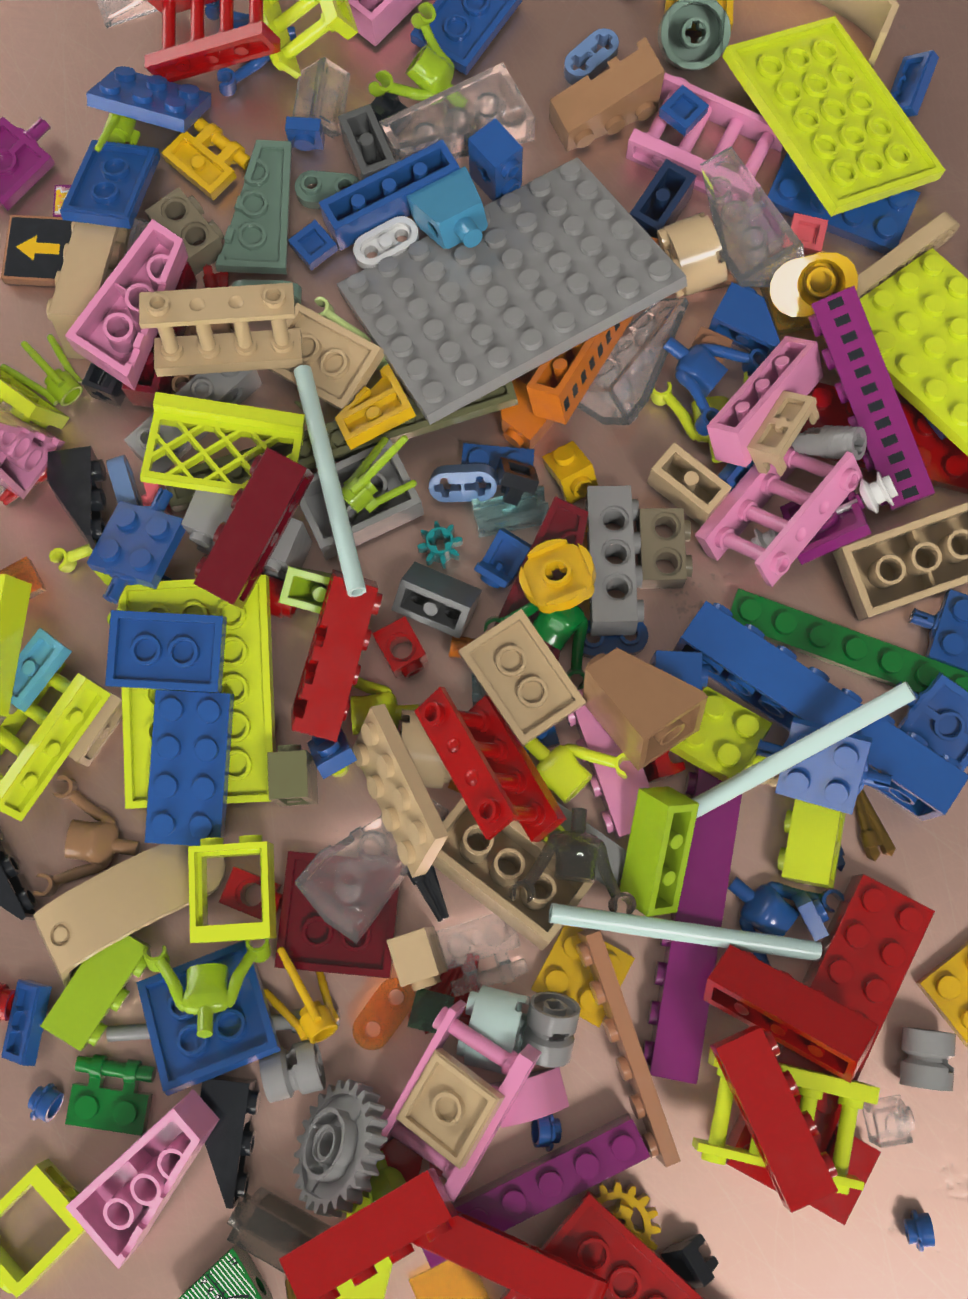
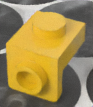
M574 441L542 456L545 468L561 487L565 501L572 504L586 497L587 486H598L593 464Z

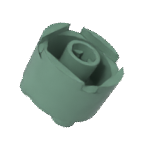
M716 0L676 1L665 12L658 28V44L663 57L672 66L684 71H696L710 66L720 58L728 46L731 35L729 17ZM692 24H696V30L702 32V36L695 39V43H691V37L685 35V31L690 29Z

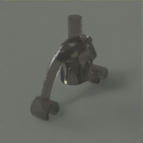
M572 808L570 830L553 834L547 840L526 877L515 882L508 891L510 900L514 901L516 899V889L521 886L527 891V903L532 901L536 893L534 885L548 866L555 852L554 878L565 881L593 883L595 882L597 862L599 873L611 897L608 902L609 910L612 912L617 911L618 899L625 901L627 905L626 914H632L636 908L634 896L628 892H621L609 863L604 841L598 839L595 835L586 833L587 809Z

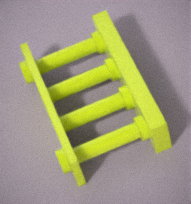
M263 0V22L280 38L281 52L269 55L271 62L279 71H285L296 79L301 76L296 56L328 31H336L347 40L358 33L348 0H299L283 13L279 0ZM320 3L322 8L321 18L291 41L287 28Z
M65 663L54 674L26 712L17 709L15 713L9 714L0 725V756L5 749H8L18 757L5 776L0 773V811L21 822L111 695L80 673H77L72 682L62 676L60 672L65 667ZM50 686L62 693V696L49 713L37 704ZM29 717L39 724L40 727L28 744H25L15 735Z
M710 1047L707 1063L718 1067L717 1075L720 1076L709 1140L693 1137L692 1146L697 1151L702 1152L701 1159L711 1163L726 1165V1159L728 1158L765 1167L752 1137L749 1150L725 1145L734 1097ZM779 1063L782 1072L788 1070L798 1086L799 1095H801L799 1105L801 1112L807 1110L813 1121L818 1099L822 1100L823 1092L839 1096L838 1104H841L842 1107L832 1159L838 1176L832 1179L838 1189L837 1193L848 1195L850 1188L863 1191L864 1181L855 1175L848 1174L858 1109H863L864 1102L877 1105L880 1088L855 1080L849 1083L838 1076Z

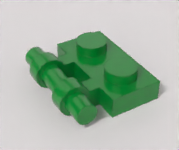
M94 1054L93 1057L78 1056L75 1063V1071L89 1073V1083L76 1082L72 1084L65 1124L142 1136L147 1129L153 1094L139 1092V1082L153 1083L156 1067L142 1065L141 1060L128 1059L127 1063L108 1060L107 1055ZM105 1076L123 1078V1089L105 1087Z

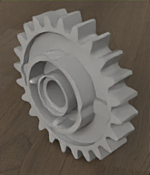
M347 1079V1081L338 1080L336 1086L328 1085L327 1095L319 1093L318 1106H310L311 1117L309 1120H303L302 1122L305 1132L297 1137L301 1147L294 1153V1157L299 1158V1164L294 1168L293 1173L300 1175L295 1184V1188L302 1190L299 1200L306 1202L305 1208L314 1211V1214L340 1218L343 1212L352 1213L353 1203L362 1204V1192H371L370 1178L380 1174L376 1163L385 1158V1155L380 1151V1147L387 1142L388 1137L382 1136L381 1132L388 1124V1120L380 1119L385 1110L384 1105L378 1104L380 1095L373 1093V1087L364 1083Z

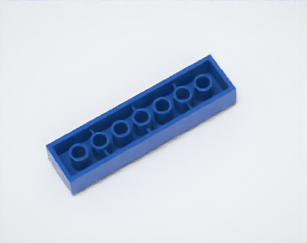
M705 601L673 649V651L702 652V664H708V677L789 732L794 717L827 725L863 705L861 704V697L846 688L840 690L828 682L830 678L823 671L815 667L808 669L796 661L797 656L791 650L781 645L775 647L764 639L765 635L762 631L750 624L742 625L732 618L733 614L728 608L719 603L712 605ZM889 715L855 732L856 734L873 738L868 754L869 770L893 775L888 792L878 788H874L875 790L921 821L946 815L968 780V774L960 770L962 765L957 760L945 754L939 756L927 748L929 744L921 736L912 732L906 734L894 726L895 721Z

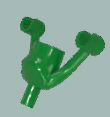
M529 602L505 617H489L485 621L484 632L490 623H501L520 609L523 610L527 617L539 609ZM578 605L568 610L555 611L550 614L540 611L532 625L545 642L562 651L566 642L574 633L571 669L566 674L569 678L574 674L581 675L583 680L578 686V690L583 689L585 672L582 670L584 642L588 629V620L585 617L584 611Z

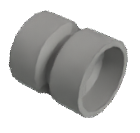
M545 991L534 994L529 1002L526 1018L528 1025H526L521 1051L527 1044L541 1051L542 1053L536 1062V1065L557 1068L568 1064L574 1046L575 1038L573 1034L576 1032L581 1010L579 1004L567 995L557 992Z
M903 1027L901 1049L908 1056L900 1064L899 1084L930 1090L953 1091L954 1068L948 1064V1059L955 1056L956 1034Z
M309 1040L294 1043L290 1051H287L282 1046L280 1047L281 1051L259 1059L262 1084L267 1100L270 1103L292 1098L296 1090L305 1095L326 1088L324 1066L318 1043L311 1044Z

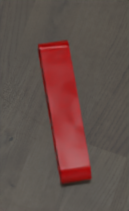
M456 1210L458 1215L448 1220L452 1228L451 1230L429 1242L426 1234L411 1242L529 1299H604L610 1284L609 1281L589 1270L459 1210Z

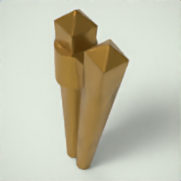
M862 789L855 803L861 831L860 837L866 857L876 862L881 854L878 846H880L882 854L888 856L893 855L896 847Z

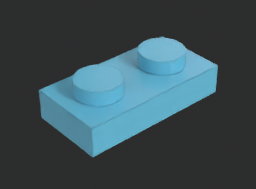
M41 628L37 630L19 654L11 704L26 712L72 653L70 649Z

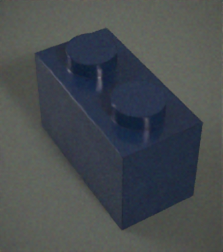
M666 159L629 214L650 237L658 239L657 230L675 223L691 199L696 175Z

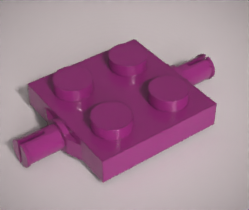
M4 117L0 119V205L7 211L55 165L52 157L40 148L37 143L51 129L49 124L41 117L27 131L14 126Z

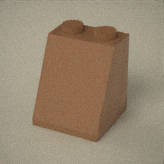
M615 648L606 655L605 653L596 655L588 662L585 668L583 698L586 701L585 706L638 771L699 731L708 698L702 690L619 648Z

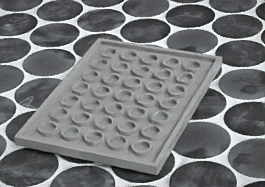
M578 157L483 206L488 227L482 232V240L477 246L468 248L461 242L450 249H443L433 239L426 236L412 243L407 251L398 256L383 258L377 267L366 268L337 283L340 294L374 344L384 350L385 360L430 425L687 287L686 275Z

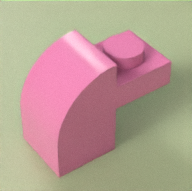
M559 1067L530 1073L503 1120L501 1128L533 1121L569 1107ZM503 1081L490 1083V1085L500 1088Z

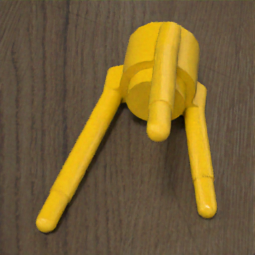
M279 947L277 952L305 1005L299 1011L300 1020L267 988L263 989L265 997L296 1030L301 1041L308 1038L311 1044L319 1043L336 1032L338 1029L336 1022L340 1019L334 1009L324 972H316L324 1003L322 1005L320 1001L312 1000L285 948Z

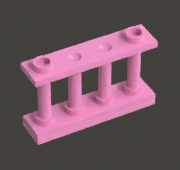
M665 73L660 99L664 100L663 104L684 85L709 105L708 112L682 138L679 146H674L660 140L668 123L658 116V112L648 132H642L634 128L628 140L626 158L655 172H658L664 161L668 159L696 175L693 189L749 214L755 204L761 186L753 180L769 149L771 148L781 153L783 149L782 144L762 115L694 86L682 77H674ZM709 120L726 128L710 160H705L691 154V151L706 122ZM740 134L756 141L757 144L742 173L738 175L722 168V165Z
M791 445L783 457L787 469L782 476L778 475L776 468L772 464H770V470L767 474L758 472L754 464L695 533L696 539L706 555L716 561L729 548L755 560L754 564L766 585L773 587L779 578L788 571L793 561L850 492L856 489L863 478L853 453L847 451L839 462L833 466L806 454H799L795 452ZM796 468L824 478L813 493L784 482ZM774 494L802 505L789 521L762 509ZM753 521L779 534L767 548H763L739 537L750 522Z
M459 1000L450 1008L444 1006L432 1024V1027L437 1031L392 1111L387 1108L380 1117V1119L388 1120V1124L381 1132L382 1136L388 1137L387 1142L394 1137L443 1171L442 1176L448 1179L444 1188L452 1202H455L465 1189L542 1053L530 1044H527L519 1054L514 1050L509 1053L459 1020L467 1005L462 1000ZM450 1034L502 1068L501 1073L506 1075L500 1088L495 1085L492 1086L502 1093L505 1098L468 1163L461 1169H458L396 1119L434 1050L443 1048Z

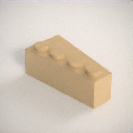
M72 221V235L69 243L64 245V262L61 271L56 273V289L53 299H49L47 302L46 312L48 320L52 321L66 357L87 360L73 350L65 334L125 256L130 229Z

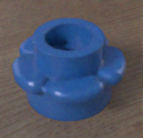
M53 1083L45 1087L39 1086L28 1101V1108L32 1110L30 1118L33 1121L39 1118L46 1123L51 1121L63 1103L64 1093L58 1091Z
M553 1114L532 1121L531 1137L535 1148H546V1151L550 1152L554 1147V1143H560L562 1129L559 1118H554Z
M915 1209L911 1210V1218L904 1219L908 1244H915L919 1252H924V1248L935 1247L934 1230L929 1213H917Z

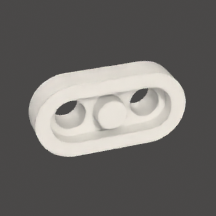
M397 216L357 238L353 246L356 263L362 269L377 267L383 258L396 257L407 251L412 243L419 241L418 227L412 219L405 216ZM399 236L407 237V240L399 242L396 239ZM370 252H375L378 254L374 258L366 257L367 254Z

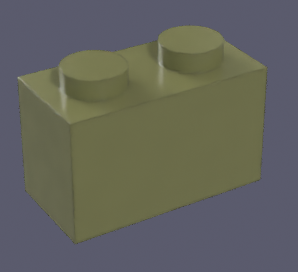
M297 744L278 746V752H267L269 800L279 806L318 804L317 768L312 755L307 750H301V745Z

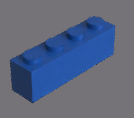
M442 139L320 201L319 206L324 224L341 251L353 245L358 237L397 216L408 217L412 215L406 196L460 169Z

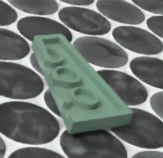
M256 140L244 176V185L241 194L237 197L234 207L235 212L224 237V246L215 264L217 272L287 275L292 161L291 141Z

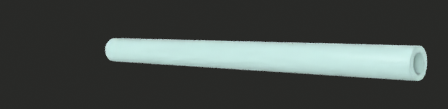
M300 365L294 369V376L303 413L305 414L308 434L347 594L350 597L361 596L367 590L312 368L309 365Z
M905 681L692 798V800L699 803L696 819L916 700L914 692Z
M551 903L549 909V923L721 948H728L731 944L742 951L819 961L822 955V944L819 941L815 942L812 940Z

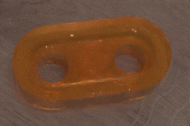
M398 977L387 979L379 986L353 1024V1037L360 1047L366 1050H377L390 1040L415 1004L416 994L411 984L401 987ZM398 989L403 993L404 999L401 1004H393L390 1001L389 996L392 990ZM369 1022L379 1024L380 1033L378 1036H370L367 1033L366 1027Z

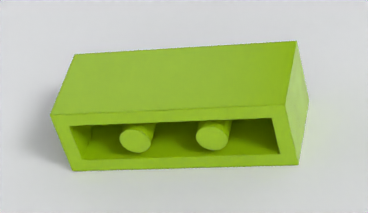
M669 786L640 788L638 790L618 897L646 917L677 913L699 807L698 802Z
M131 934L81 963L40 1027L79 1051L86 1048L88 1043L95 1046L108 1027L102 1023L110 1009L117 1012L129 995L130 991L125 989V986L133 975L139 978L146 969L147 965L143 956V950L145 947L150 949L151 946Z

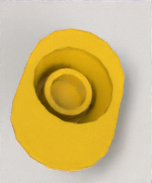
M824 252L795 258L785 262L775 271L770 282V296L773 305L781 313L791 317L809 316L814 314L812 303L851 286H855L857 290L858 274L855 265L848 257L836 252Z

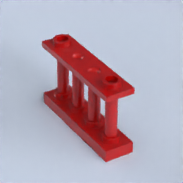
M147 0L162 14V49L144 55V68L153 75L165 77L169 82L179 81L281 52L280 38L263 22V0H249V23L235 29L234 0H220V32L208 37H204V5L219 0ZM191 9V40L176 46V13Z
M439 687L414 710L486 840L494 838L512 821H519L530 841L540 842L566 820L564 813L524 746L522 747L487 695L480 699L470 710L461 711L457 710L445 687Z

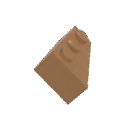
M646 37L636 43L639 49L623 60L619 61L617 56L609 60L607 63L610 68L594 79L590 80L587 75L550 99L549 120L567 152L575 148L587 147L595 139L606 134H616L626 125L637 120H647L658 111L665 70Z

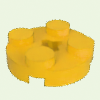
M566 539L545 541L535 546L527 554L528 560L524 564L523 569L522 566L520 567L519 581L522 590L530 603L537 606L542 613L550 614L555 611L571 609L594 594L596 569L590 553L580 544L578 546L568 544ZM559 569L561 573H566L560 580H549L553 577L552 572Z

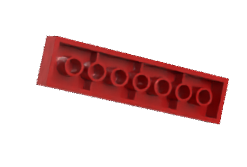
M865 874L852 876L843 894L844 901H840L827 928L829 935L821 941V959L811 962L802 981L804 985L826 993L832 1000L850 1010L863 1013L869 1020L879 1025L872 1045L853 1078L855 1081L859 1078L935 913L934 910ZM777 1042L781 1052L780 1055L775 1056L778 1063L837 1076ZM824 1092L822 1100L818 1099L814 1118L819 1135L813 1138L820 1153L825 1151L839 1121L842 1107L841 1104H838L839 1096ZM801 1095L794 1096L798 1106L800 1105ZM740 1112L725 1145L749 1150L752 1136ZM726 1159L727 1165L776 1191L765 1167Z

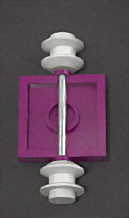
M878 471L875 482L869 484L864 479H861L859 486L860 494H856L855 490L850 492L798 555L797 559L801 565L871 534L872 532L862 510L865 508L863 503L866 504L869 510L875 513H879V504L885 501L894 506L892 498L898 496V492L891 477L887 475L882 478ZM791 501L781 506L780 510L783 519L789 521L802 505ZM754 529L756 537L750 540L752 543L767 548L779 533L771 529L761 533L758 529Z

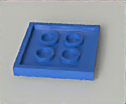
M246 940L172 968L180 980L183 992L186 989V971L189 967L197 964L220 963L228 967L229 984L233 972L247 952ZM253 962L243 980L235 1004L231 1008L228 1007L225 1011L214 1014L213 1035L209 1038H200L196 1035L197 1015L186 1014L178 1010L161 973L136 982L162 1090L167 1096L281 1051L255 962Z

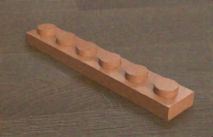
M595 929L580 931L578 936L581 943L576 945L577 952L583 966L590 967L594 981L589 982L591 993L596 1004H602L607 1016V1019L602 1020L605 1033L610 1043L616 1042L620 1057L616 1058V1064L624 1081L629 1080L633 1091V1095L629 1096L631 1108L638 1120L643 1119L647 1133L642 1134L643 1142L651 1158L656 1157L665 1167H669L681 1162L601 931Z

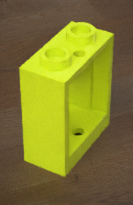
M262 835L239 836V843L224 844V838L215 837L200 839V846H188L190 943L277 938L274 844L263 841ZM260 855L262 922L208 925L207 858Z
M49 1158L36 1164L0 1200L1 1218L33 1186L70 1228L27 1274L0 1245V1288L9 1294L13 1293L16 1298L30 1289L86 1232L66 1209V1206L79 1192Z

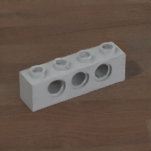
M257 370L197 374L174 395L240 405L262 385V381ZM153 414L124 439L142 462ZM161 425L159 435L167 444L182 435L177 427ZM204 431L194 438L199 442L209 432ZM188 441L174 449L173 453L180 459L193 446ZM164 455L153 462L151 471L165 473L174 463L167 455Z
M631 485L587 486L585 501L586 511L589 512L586 523L587 550L592 557L596 569L595 591L589 598L591 636L635 635L638 622H644V600H637V588H642V566H635V554H640L641 537L640 532H634L633 521H638L639 502L638 499H632ZM614 523L619 525L621 529L610 530L605 525ZM616 556L622 559L623 562L612 564L606 558ZM611 590H619L623 592L625 596L622 598H613L607 592Z

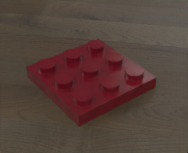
M288 851L274 968L286 969L277 952L279 947H284L296 970L391 978L393 960L386 940L395 938L403 863L392 860Z

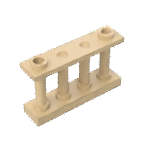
M293 282L139 293L140 328H157L160 338H154V369L157 377L294 368L303 365L301 329H287L286 319H295ZM271 320L272 330L250 331L248 322ZM233 323L235 332L213 334L211 324ZM195 325L198 334L175 336L173 327Z

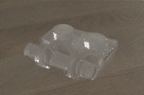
M494 913L438 930L435 933L446 971L461 966L464 973L463 978L450 982L455 997L465 993L470 994L471 991L479 992L483 985L490 986L499 982L506 985L515 982V977L528 973L525 959L522 958L511 962L507 952L521 946L517 931ZM494 956L497 967L478 973L475 962Z

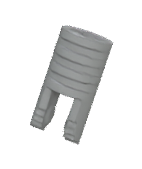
M825 425L823 427L808 428L805 432L799 433L792 446L795 452L802 453L803 455H816L826 459H841L848 451L854 454L856 460H860L866 450L867 436L863 427Z

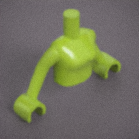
M423 2L418 6L420 13H415L411 17V23L415 28L421 29L427 45L419 50L405 72L420 89L394 83L392 75L386 70H381L375 75L381 85L376 81L371 82L368 87L369 92L374 97H380L387 92L422 102H433L439 100L444 95L459 108L465 101L466 96L451 83L454 76V64L440 48L430 27V23L436 17L435 8L431 3Z
M265 939L263 946L259 948H253L252 941L246 940L247 952L233 972L229 984L228 967L224 964L206 963L189 967L186 971L185 992H183L180 980L169 964L170 957L165 945L162 946V953L159 956L152 957L149 947L144 948L143 956L149 970L161 973L178 1010L186 1014L197 1015L196 1035L200 1038H209L213 1035L214 1014L225 1011L228 1007L231 1008L235 1004L243 980L253 962H265L271 956L269 939Z

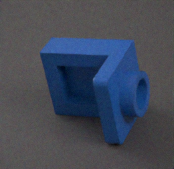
M501 528L483 560L476 564L474 570L481 574L480 579L487 585L494 588H499L500 586L506 588L514 582L532 545L505 528Z

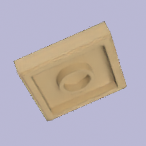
M438 1048L434 1050L396 1119L458 1169H461L468 1163L505 1096L444 1049Z

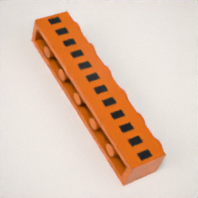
M651 237L659 245L658 239ZM633 316L540 365L526 386L533 414L566 425Z

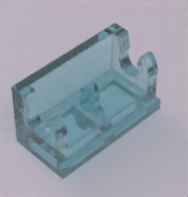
M543 485L537 486L535 494L524 492L517 506L503 502L504 496L479 501V498L471 500L479 538L496 535L501 528H505L510 532L542 525L549 510L548 502L545 501Z

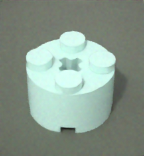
M483 985L479 992L471 991L466 1005V1015L471 1016L469 1027L509 1053L514 1050L519 1054L521 1052L524 1030L527 1025V1014L521 1012L522 1003L529 1005L530 997ZM458 1040L456 1054L464 1056L465 1065L501 1073L502 1068Z

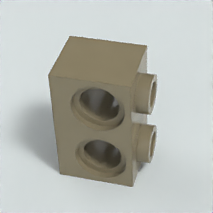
M178 187L145 210L149 221L155 220L183 239L188 254L186 262H189L195 276L203 271L202 267L206 264L211 265L217 261L218 255H221L223 249L221 240L224 239V235L213 220L207 222L202 216L204 210L193 195L187 198ZM184 215L182 219L173 221L177 216ZM199 240H205L201 245L192 246Z
M684 508L639 509V519L636 521L637 532H640L641 537L638 565L642 566L643 574L642 588L639 589L683 588L687 577H692L693 572L692 555H686L685 542H690L691 522L690 520H684ZM666 525L671 528L673 535L667 538L661 537L656 533L655 527ZM668 560L674 565L675 571L663 573L657 568L656 562Z

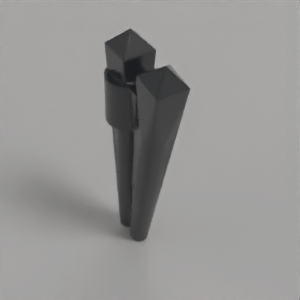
M404 865L408 877L413 885L416 884L438 922H441L443 918L447 919L449 914L434 866L431 865L426 874L412 878L407 865Z

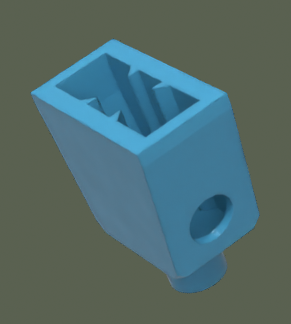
M465 166L406 196L417 227L443 249H450L461 242L466 247L472 248L481 242L482 232L487 229L488 223L481 198Z

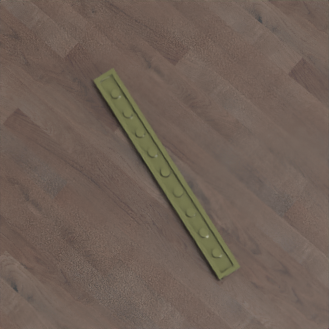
M510 381L430 425L413 399L408 397L407 399L416 417L352 450L347 445L336 421L325 425L334 461L338 462L377 445L384 436L391 439L394 444L403 435L410 439L515 406L519 403L513 383ZM305 430L299 464L312 470L317 467L308 430ZM278 442L270 447V449L286 457L292 453L293 445ZM254 447L239 451V453L243 455ZM230 454L213 461L221 468L235 458ZM256 457L248 461L250 466ZM206 462L188 469L194 478L204 479L213 473ZM242 466L225 475L231 483L242 484L250 479V476ZM166 486V489L173 494L169 501L171 508L175 512L188 509L196 490Z

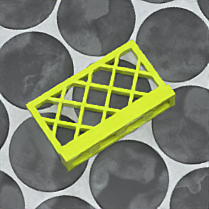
M155 392L153 401L154 414L140 473L141 482L235 496L240 488L246 487L249 480L242 484L231 483L225 475L242 466L251 477L252 475L249 474L251 466L248 461L262 452L264 453L267 447L270 448L278 442L292 444V453L286 457L299 463L305 434V414ZM161 425L177 427L182 435L166 444L159 435ZM206 431L215 433L220 440L203 449L194 437ZM241 437L251 438L257 446L241 455L232 442ZM189 441L198 453L181 463L173 453V450ZM226 447L235 459L219 468L210 456ZM164 455H167L176 466L166 473L151 471L153 462ZM204 460L213 473L204 479L194 478L188 469Z

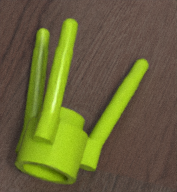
M109 112L103 132L95 145V150L100 152L107 141L123 144L129 142L131 145H137L141 133L134 129L136 120Z
M49 334L47 339L65 371L61 369L53 370L27 341H22L21 346L47 374L44 381L47 388L42 387L6 364H2L0 368L45 397L53 406L59 403L65 407L76 401L83 391L81 386L83 380L75 373L55 337Z
M406 435L401 436L367 471L389 441L386 436L382 437L354 474L343 483L344 486L341 489L344 500L356 513H359L364 508L371 513L379 505L417 485L416 480H411L376 498L373 497L378 490L370 480L408 441Z

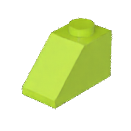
M288 566L278 603L320 614L331 573Z

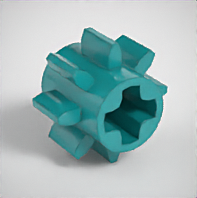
M435 521L434 528L429 532L421 530V536L426 540V543H421L417 547L419 553L428 552L426 557V564L428 566L435 561L441 563L442 568L446 569V562L451 558L459 561L460 555L454 547L462 546L463 540L462 537L453 538L455 531L453 524L449 525L446 529L440 527L438 521ZM437 540H443L445 544L444 550H437Z

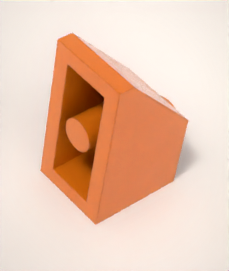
M516 378L512 380L519 404L500 410L503 436L516 448L522 446L525 449H533L555 422L533 414L526 388L527 385Z

